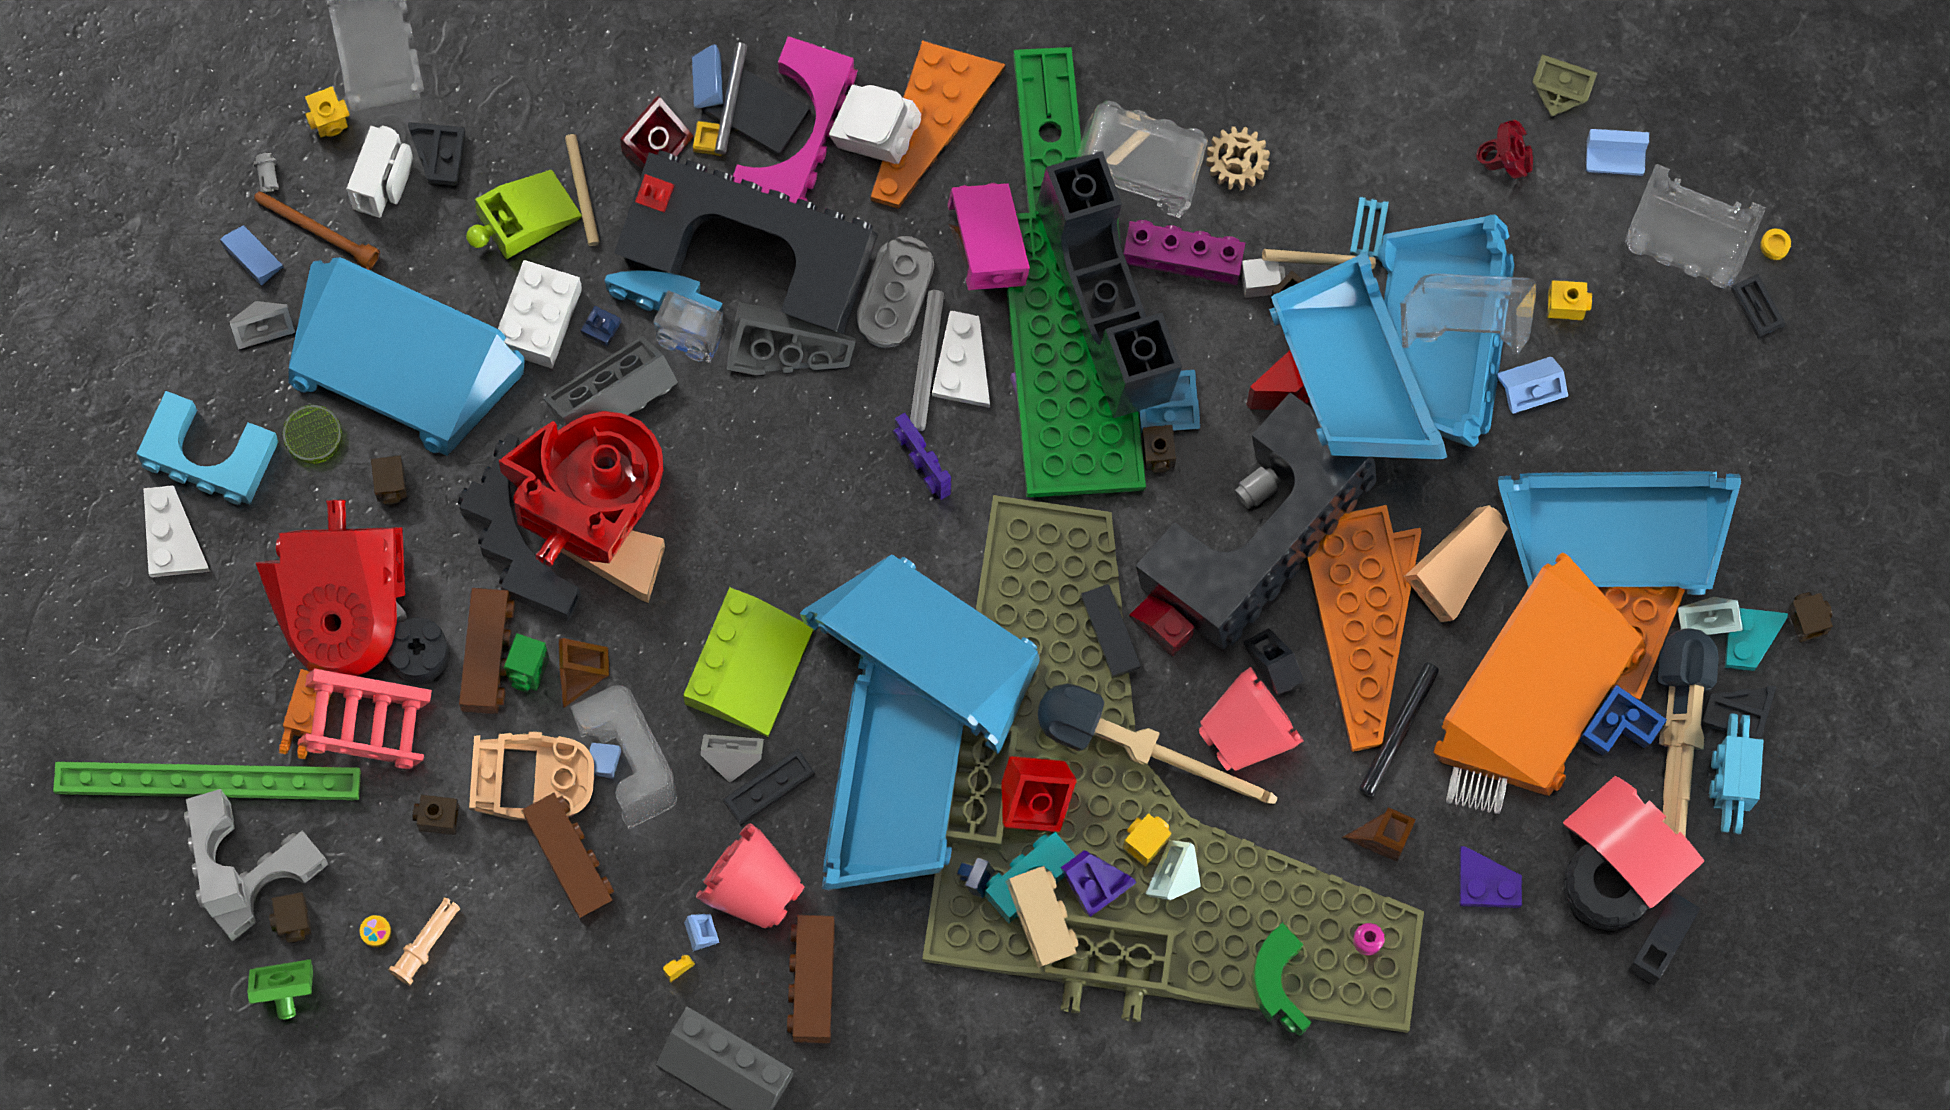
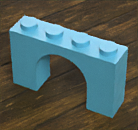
M165 391L137 451V456L142 463L141 466L153 473H158L159 470L166 472L171 479L179 483L185 484L186 481L197 484L196 487L205 493L213 494L215 491L223 494L224 499L231 503L240 505L243 502L250 505L279 442L275 432L247 422L234 452L227 460L215 466L196 465L183 455V441L197 412L195 404L189 399Z

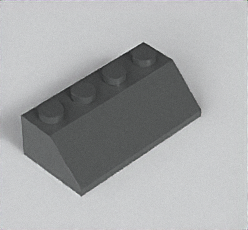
M641 336L543 399L561 426L564 427L584 415L601 411L624 413L626 415L639 411L650 400L668 393L671 387L676 385L678 381L664 355L644 336Z
M686 1007L671 1031L656 1063V1066L730 1110H773L793 1077V1070L689 1007Z

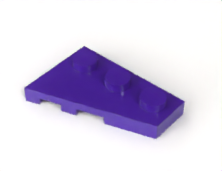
M906 413L896 417L895 429L893 430L894 436L901 446L906 444L911 452L908 454V457L916 470L921 468L926 478L923 480L931 494L936 493L940 500L951 495V476L948 471H942L939 460L933 451L926 452L924 450L926 443Z

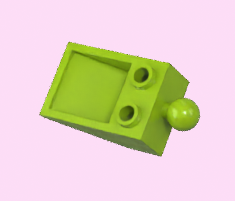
M549 170L500 185L476 198V214L484 226L473 225L467 231L466 239L472 247L482 248L488 244L491 236L507 260L582 218V215L554 172ZM499 215V221H496L493 216Z

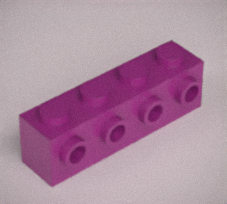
M1137 220L1136 222L1130 221L1123 254L1127 265L1238 285L1245 243L1231 236L1223 238L1212 237L1204 231L1191 233L1182 231L1181 228L1173 225L1159 227L1146 220Z

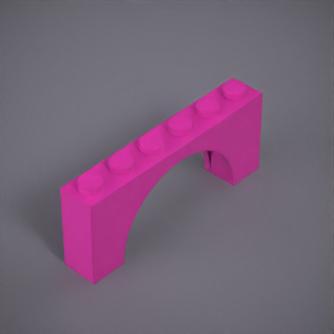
M788 36L778 61L779 73L793 79L809 95L816 112L813 132L804 147L790 159L777 165L761 168L745 167L737 164L733 177H735L734 182L739 184L742 179L756 183L763 187L761 192L767 194L769 189L790 196L789 201L796 203L798 198L807 201V198H804L808 188L812 189L817 178V172H814L818 162L823 163L827 147L824 145L827 138L830 137L829 133L835 122L836 114L840 111L847 96L844 95L847 86H852L855 82L857 70L854 69V58Z

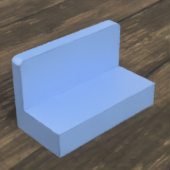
M1590 129L1587 137L1586 171L1642 176L1645 172V151L1649 144V133Z
M1553 357L1544 358L1497 374L1498 380L1506 390L1508 406L1512 413L1568 396L1564 371Z

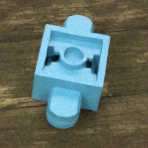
M1730 714L1727 737L1721 744H1718L1717 751H1713L1711 768L1716 769L1715 780H1711L1709 797L1714 799V808H1722L1721 832H1729L1732 810H1734L1733 833L1741 834L1744 811H1750L1760 799L1764 740L1749 738V715H1742L1739 737H1737L1738 715Z

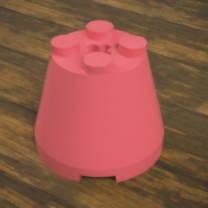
M1251 667L1238 676L1200 721L1202 725L1199 728L1200 735L1209 747L1215 744L1219 750L1216 753L1217 758L1227 771L1231 768L1235 771L1293 749L1304 741L1297 730L1291 733L1290 730L1293 728L1291 721L1262 681L1255 683L1254 680L1257 677Z
M749 823L740 832L742 837L739 840L736 839L731 846H728L703 881L707 888L704 891L700 890L696 894V898L722 912L762 928H771L773 925L777 926L787 913L784 907L791 900L795 901L805 886L800 883V877L762 831Z

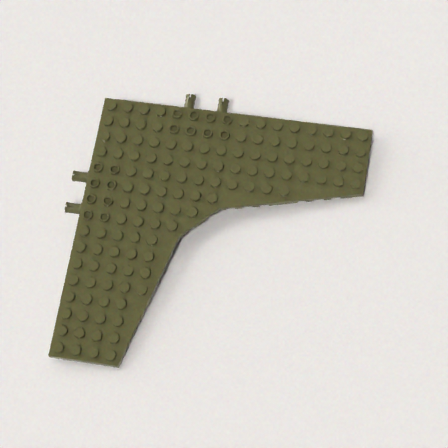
M993 495L976 610L1020 640L1025 637L1037 646L1036 650L1038 651L1040 661L999 753L985 745L988 741L984 737L985 734L980 731L978 736H976L969 727L963 725L945 837L947 839V846L952 848L949 865H944L942 870L935 874L922 962L1062 982L1065 986L1060 1010L1068 1012L1070 1000H1073L1071 1013L1080 1012L1081 993L1084 986L1123 991L1126 994L1121 1019L1129 1021L1131 1009L1134 1010L1132 1022L1141 1021L1142 1002L1145 995L1260 1011L1252 987L1254 963L1264 941L1283 922L1304 945L1301 951L1284 966L1281 974V983L1286 996L1307 1018L1408 1033L1424 911L1390 897H1383L1373 893L1370 889L1346 882L1333 874L1329 875L1316 870L1317 868L1273 850H1267L1254 845L1253 842L1246 839L1242 840L1229 835L1226 831L1216 827L1212 828L1200 823V821L1191 818L1180 807L1169 789L1148 764L1144 763L1142 765L1132 761L1126 749L1122 746L1093 735L1085 749L1076 751L1046 736L1039 724L1037 714L1039 703L1047 691L1062 684L1077 685L1100 694L1105 702L1101 718L1136 732L1129 673L1115 678L1111 677L1080 597L1081 593L1109 584L1123 619L1112 513ZM1009 756L1065 761L1077 781L1061 831L1056 833L1076 856L1086 850L1130 875L1137 882L1091 917L1084 913L1066 877L1056 884L1057 888L1053 889L1057 901L1062 900L1066 908L1067 917L1064 920L1068 930L1073 929L1078 946L1075 947L1076 954L1039 968L1037 967L1019 916L1008 924L987 900L985 895L984 898L972 895L965 886L966 882L960 879L961 876L957 875L961 863L974 866L977 858L988 861L995 870L993 877L998 873L1003 876L1011 869L1009 864L1022 853L1027 856L1034 850L1032 845L1045 834L1049 837L1055 832L1006 828L1003 826L1001 782ZM1149 813L1154 818L1156 816L1160 817L1169 825V831L1172 833L1169 840L1192 843L1195 847L1201 887L1172 900L1146 895L1168 842L1145 867L1122 848L1125 839L1130 835L1127 832L1130 825L1138 817L1143 820ZM1365 923L1376 924L1384 933L1385 940L1383 946L1374 955L1366 956L1360 954L1353 945L1355 931Z

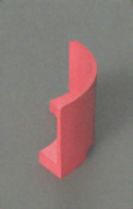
M1617 776L1609 780L1563 822L1566 828L1576 833L1600 853L1629 883L1644 903L1651 908L1658 904L1704 862L1700 854L1681 832L1675 834L1663 822L1666 816L1652 802L1648 801L1644 804L1637 795V790Z

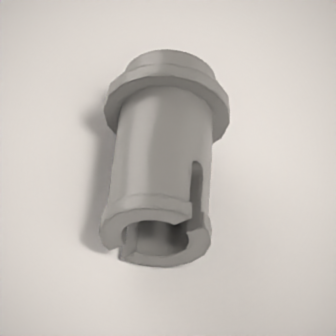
M271 153L257 155L255 157L256 161L253 164L258 170L260 191L273 192L278 190L279 185L274 166L277 164V160L273 158Z

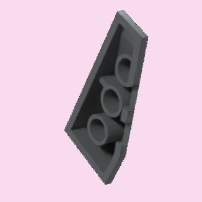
M739 302L732 327L727 370L752 375H764L767 371L783 370V373L793 372V369L800 368L820 370L849 367L856 339L767 307Z

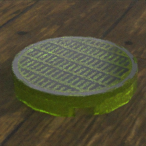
M311 404L300 407L289 415L284 423L282 436L284 445L292 457L309 464L325 462L335 455L342 442L343 433L340 421L331 410L324 406Z

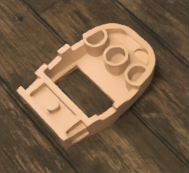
M529 732V734L518 735L506 733L499 734V739L480 740V736H474L469 810L510 820H526L521 812L523 808L500 807L504 749L537 752L533 803L552 793H555L557 798L562 795L570 808V812L566 814L567 817L576 815L588 804L593 792L594 761L591 753L582 743L560 736L558 738L544 736L542 732Z

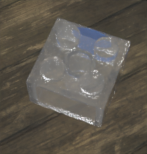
M669 290L654 319L656 340L659 341L662 347L671 351L678 349L686 352L689 358L698 362L705 360L711 363L725 332L723 312Z

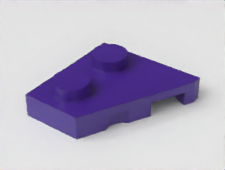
M1461 846L1459 849V906L1521 908L1522 876L1465 846Z
M1086 850L1060 867L1084 913L1090 917L1137 883L1130 875Z

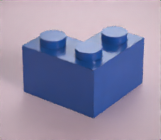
M1616 685L1610 690L1579 740L1602 756L1609 752L1621 733L1645 748L1652 743L1667 719Z

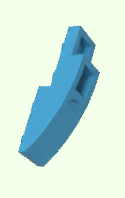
M627 271L609 274L605 278L606 290L609 291L608 293L611 296L620 300L627 298L635 301L638 307L647 311L652 309L661 311L664 302H668L667 305L677 311H684L685 309L695 313V317L702 321L710 322L712 320L717 323L720 322L724 313L721 302L701 295L699 281L684 276L657 271Z

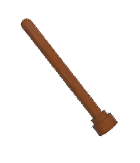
M257 192L254 195L257 203L353 255L354 260L357 261L359 266L370 270L377 262L380 250L372 245L361 244L359 246L263 192Z

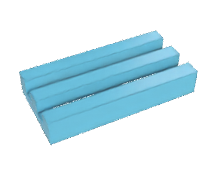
M1363 197L1359 198L1350 255L1358 256L1363 252H1367L1368 257L1379 259L1378 248L1382 244L1389 202L1383 201L1379 203L1374 199L1367 201ZM1364 208H1369L1363 249L1361 250L1357 249L1363 210ZM1375 210H1380L1374 252L1368 250Z

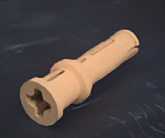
M443 899V902L412 944L405 945L401 958L395 966H390L388 969L395 978L409 986L412 984L414 974L422 964L425 965L427 963L428 952L455 914L460 910L456 903H450V899Z

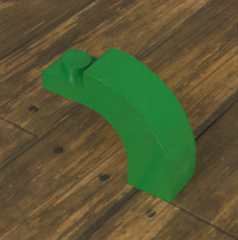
M1282 922L1267 937L1259 950L1253 967L1252 987L1256 1003L1264 1017L1270 1022L1275 1016L1279 1015L1281 1017L1279 1021L1288 1032L1293 1033L1295 1031L1300 1036L1309 1028L1311 1021L1286 996L1281 983V974L1284 966L1301 951L1304 944Z

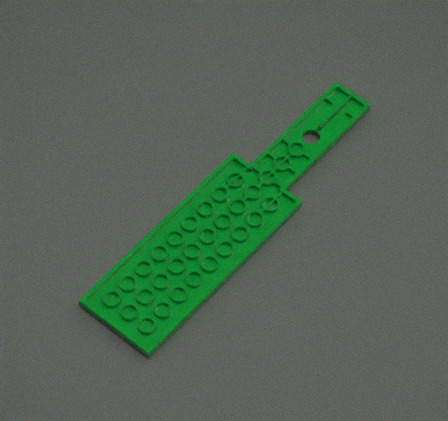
M1072 47L1014 50L1013 60L1028 213L1016 215L1030 269L1025 286L1006 287L1026 497L1144 491L1146 483L1138 411L1113 418L1036 206L1046 167L1083 156ZM1046 123L1054 124L1056 128L1061 130L1060 139L1052 143L1044 141L1039 135V129L1042 125ZM1117 220L1118 235L1120 240L1119 222Z

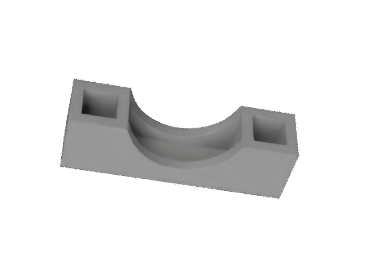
M221 789L186 799L188 811L184 812V818L188 829H191L192 837L188 838V844L192 855H195L196 863L192 864V870L196 881H199L200 889L196 890V897L200 907H205L212 917L247 907L242 878L234 867L219 865L215 859L219 843L229 832L235 829L230 801Z
M303 831L287 836L282 841L281 848L273 854L268 852L262 856L257 862L258 866L251 872L245 871L239 875L243 880L247 907L212 917L231 941H234L256 923L254 902L258 892L264 885L278 878H293L305 884L328 865L325 857Z

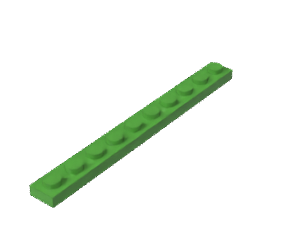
M56 762L53 791L55 794L195 797L221 789L227 798L359 800L361 770L360 768Z

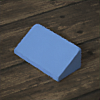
M711 45L692 57L695 109L723 104L721 53L716 45Z
M244 225L220 239L222 246L261 286L283 267Z

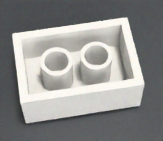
M526 260L523 261L498 327L506 336L504 343L512 352L513 350H518L525 360L553 369L582 291L580 277Z

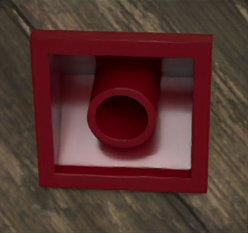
M657 96L620 138L622 154L644 169L649 152L657 155L658 151L661 150L677 156L694 135L661 97Z

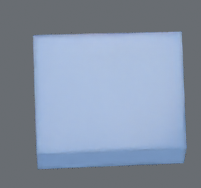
M711 914L687 916L684 923L693 951L719 943Z

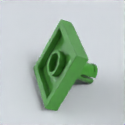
M311 959L250 969L247 991L249 1003L275 1000L278 1019L294 1017L296 1012L293 997L308 995L312 991L313 968Z

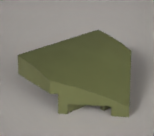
M1542 55L1532 83L1548 113L1553 117L1588 101L1597 72Z

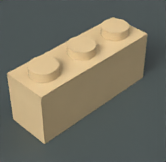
M1042 866L1006 880L1037 967L1039 968L1076 954L1075 947L1078 946V941L1073 929L1068 930L1064 920L1067 917L1066 908L1062 900L1057 901L1053 889L1057 888L1052 872H1046L1045 867Z

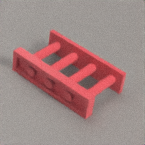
M313 669L307 674L305 687L314 688V692L317 693L312 733L305 734L298 739L297 746L307 747L306 751L311 753H324L326 750L393 762L395 767L402 769H412L413 766L423 761L424 754L412 753L416 711L430 702L432 690ZM332 692L342 693L343 697L346 698L341 740L324 737L328 697ZM362 697L373 699V703H375L370 745L353 742L358 700L362 699ZM391 702L402 704L404 709L400 750L382 747L387 705H390Z

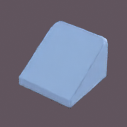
M592 743L589 752L594 761V775L613 779L621 754L620 746Z

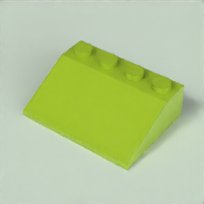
M729 587L683 694L685 705L769 737L814 630L799 619L761 599Z

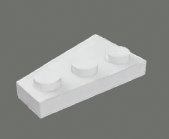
M950 310L932 390L933 397L990 408L979 316Z
M174 486L144 488L149 576L159 577L210 572Z

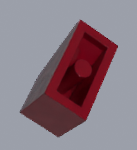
M1149 595L1129 614V617L1172 657L1193 637L1195 627L1173 606L1152 595Z

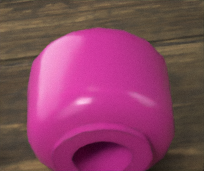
M1365 923L1355 931L1353 945L1360 954L1366 956L1374 955L1383 946L1385 940L1384 933L1376 924Z

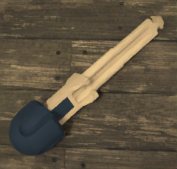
M1684 628L1673 632L1665 640L1660 654L1658 681L1660 684L1669 687L1667 720L1660 731L1659 744L1668 747L1663 792V814L1666 816V819L1663 822L1675 834L1681 832L1684 836L1686 834L1688 801H1690L1694 749L1701 750L1704 748V735L1701 728L1703 693L1710 690L1717 683L1719 662L1718 649L1712 639L1702 630Z
M1062 684L1047 691L1039 703L1037 713L1039 724L1046 736L1076 751L1085 749L1092 736L1096 735L1124 747L1130 759L1139 764H1148L1151 756L1265 804H1276L1277 797L1272 792H1268L1263 788L1156 744L1159 732L1149 728L1133 732L1102 719L1101 715L1105 702L1100 694L1077 685Z

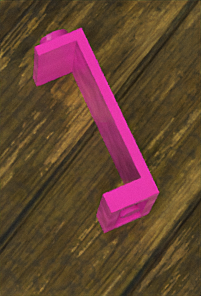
M991 183L980 186L963 185L951 188L948 209L956 211L969 265L966 278L968 290L1025 286L1030 267L1009 183Z

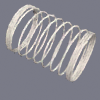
M1454 767L1446 803L1451 804L1456 793V806L1459 804L1462 796V807H1464L1469 796V809L1472 807L1475 799V810H1477L1482 798L1481 810L1484 811L1488 802V812H1491L1495 801L1494 813L1499 815L1506 791L1507 778L1503 777L1500 783L1501 777H1499L1493 803L1489 811L1494 775L1483 808L1488 776L1486 774L1480 800L1476 808L1481 772L1470 805L1475 773L1473 771L1468 794L1463 805L1468 770L1466 771L1461 794L1457 802L1462 768H1460L1458 776L1459 768Z

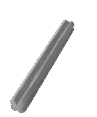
M930 290L927 298L910 416L911 422L918 431H923L926 426L944 293L939 290Z

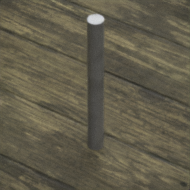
M736 43L714 150L715 153L721 155L726 154L747 50V45L744 43Z

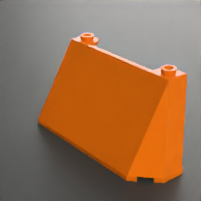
M1563 552L1556 557L1555 562L1557 563L1554 566L1547 563L1541 568L1445 717L1442 728L1446 731L1443 742L1439 740L1433 751L1437 760L1443 764L1462 768L1470 772L1475 771L1476 774L1481 772L1483 776L1488 774L1487 777L1492 778L1494 775L1495 780H1499V777H1501V781L1504 777L1507 778L1508 784L1546 796H1550L1553 790L1558 791L1562 787L1566 779V775L1563 774L1565 770L1564 762L1624 668L1629 669L1634 664L1639 665L1646 654V649H1644L1646 645L1641 635L1575 562Z

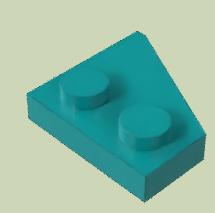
M1739 608L1742 631L1727 632L1725 668L1755 671L1788 618V613Z

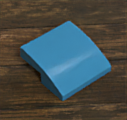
M1183 370L1180 372L1170 402L1139 411L1141 433L1143 427L1173 425V431L1200 429L1195 370Z

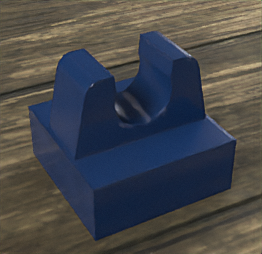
M594 306L581 329V334L608 347L621 324V318Z
M977 858L974 866L961 863L957 875L961 876L960 879L966 882L965 886L972 895L984 898L985 890L988 888L986 884L993 877L995 870L988 861Z

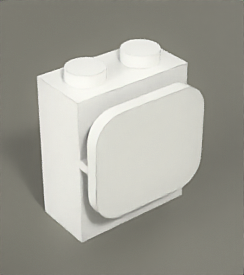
M852 85L829 136L839 149L899 164L902 156L908 151L909 140L914 130L920 125L921 113L913 100L902 98L896 91L873 85L864 87Z
M370 127L346 188L353 210L379 218L382 216L388 197L391 203L397 204L399 202L413 165L410 145L401 144L399 134L389 127Z

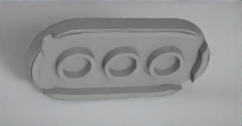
M910 236L897 237L895 240L885 243L878 251L857 311V326L861 335L875 346L883 348L898 346L911 336L934 273L933 257L929 248L921 240Z

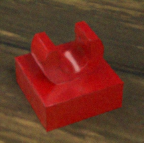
M645 174L635 202L665 213L674 184Z

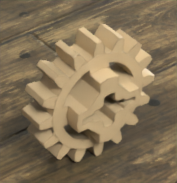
M1235 126L1232 127L1231 134L1221 130L1220 139L1213 137L1211 142L1213 147L1207 148V155L1210 157L1206 159V166L1212 167L1210 169V176L1218 175L1217 183L1221 185L1224 181L1228 182V189L1230 190L1234 184H1238L1240 190L1244 189V184L1247 182L1250 186H1255V177L1262 180L1264 178L1263 170H1268L1269 162L1266 159L1269 158L1270 152L1263 150L1266 141L1261 140L1257 142L1258 133L1254 132L1251 136L1248 135L1247 127H1244L1241 133H1237ZM1224 148L1225 155L1219 160V152ZM1257 156V163L1252 169L1251 161Z

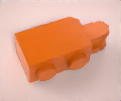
M300 669L284 719L283 728L285 731L279 753H288L294 735L302 737L305 734L312 733L317 693L314 692V688L305 687L306 676L310 671ZM298 747L297 758H306L308 753L306 751L307 747Z

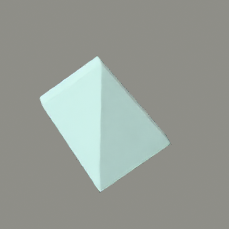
M1712 597L1678 608L1681 629H1698L1707 635L1742 631L1738 600Z
M1169 840L1146 892V895L1149 897L1172 900L1201 887L1195 847L1192 843Z

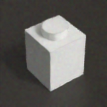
M1262 258L1242 261L1240 271L1245 298L1271 295L1272 290L1285 278L1284 266H1279L1278 262L1263 261Z

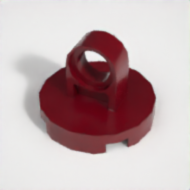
M1517 120L1500 123L1497 139L1487 141L1479 147L1476 154L1477 160L1486 169L1497 170L1505 168L1514 179L1528 176L1527 173L1532 171L1531 145L1525 146L1522 136L1527 135L1521 123ZM1497 150V155L1493 160H1485L1490 151Z

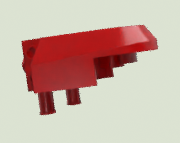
M608 411L584 415L557 430L556 423L552 421L499 460L501 473L518 488L513 497L518 525L546 539V542L535 557L542 564L546 560L545 565L552 567L562 548L585 561L610 564L658 491L664 472L662 449L655 435L641 421L624 413ZM604 466L612 467L609 469H601Z
M326 500L328 529L295 530L279 533V539L276 541V553L280 560L256 562V566L279 626L295 657L309 671L319 669L358 676L368 672L383 661L393 643L397 624L396 598L405 596L403 528L346 529V500ZM335 615L339 616V618L341 619V626L339 629L335 625Z

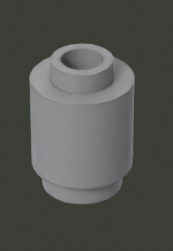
M1260 467L1239 482V487L1234 492L1247 509L1252 506L1257 507L1279 491L1277 484L1280 480L1271 468L1265 470L1263 467Z

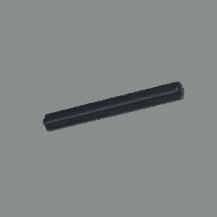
M1431 663L1424 664L1360 785L1359 790L1363 794L1372 797L1378 789L1438 675L1439 668Z

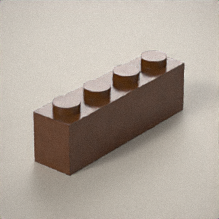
M472 588L459 700L462 712L498 714L499 705H504L505 687H501L502 676H507L504 668L507 658H504L505 647H510L512 631L507 629L508 618L514 617L515 601L510 600L508 590Z
M552 793L522 809L521 812L578 918L612 901L610 894L614 890L607 877L600 878L595 867L600 864L591 849L586 851L582 845L581 840L585 839V836L578 823L571 824L566 814L570 812V808L564 797L561 795L557 798L556 794Z
M797 915V924H791V942H796V954H790L789 972L795 973V984H789L788 1003H794V1015L788 1014L787 1033H793V1042L830 1043L834 916Z

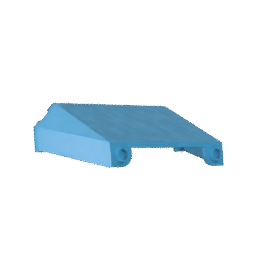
M1496 215L1384 234L1382 245L1378 248L1379 261L1382 262L1383 267L1388 271L1384 302L1432 421L1442 437L1469 447H1475L1479 442L1478 436L1486 434L1491 428L1498 380L1497 374L1499 373L1514 270L1513 255L1507 254L1504 239L1509 238L1508 229Z
M1363 252L1348 261L1271 296L1274 308L1269 309L1274 325H1281L1319 422L1320 428L1316 429L1321 446L1328 445L1331 455L1421 459H1444L1447 457L1441 434L1432 421L1379 290L1378 282L1374 278L1367 252Z
M337 257L332 258L330 263H323L321 260L313 261L310 266L289 364V384L300 392H314L318 385L420 431V439L427 450L433 453L439 452L447 456L522 377L525 358L518 350H513L512 352L504 343L506 336L499 329L346 259Z
M1717 472L1523 473L1520 474V480L1514 481L1511 479V476L1498 477L1499 490L1528 587L1531 586L1541 568L1547 563L1554 566L1557 563L1555 562L1556 557L1563 552L1575 562L1596 587L1679 586V588L1687 589V594L1702 595L1705 594V589L1713 588L1741 485L1740 474L1729 473L1723 479L1717 478Z
M892 554L809 605L800 613L804 624L815 631L820 628L824 634L829 633L969 727L974 735L978 736L981 731L988 740L985 745L996 753H999L1003 747L1040 661L1038 651L1036 650L1037 646L1025 637L1020 640L916 571V566L905 557L898 559Z
M862 655L860 656L858 668L863 669V673L858 675L852 689L823 864V872H827V875L823 877L822 889L826 890L936 874L942 870L944 865H949L952 848L947 846V839L945 837L964 724Z

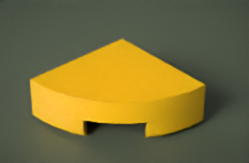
M683 955L677 962L672 960L663 966L664 975L672 982L694 966L695 963L689 955Z

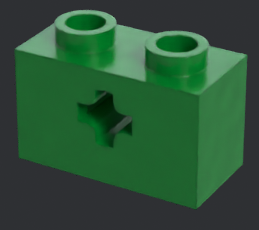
M516 634L504 665L508 681L512 683L511 686L523 692H528L529 689L538 691L550 659L545 642Z

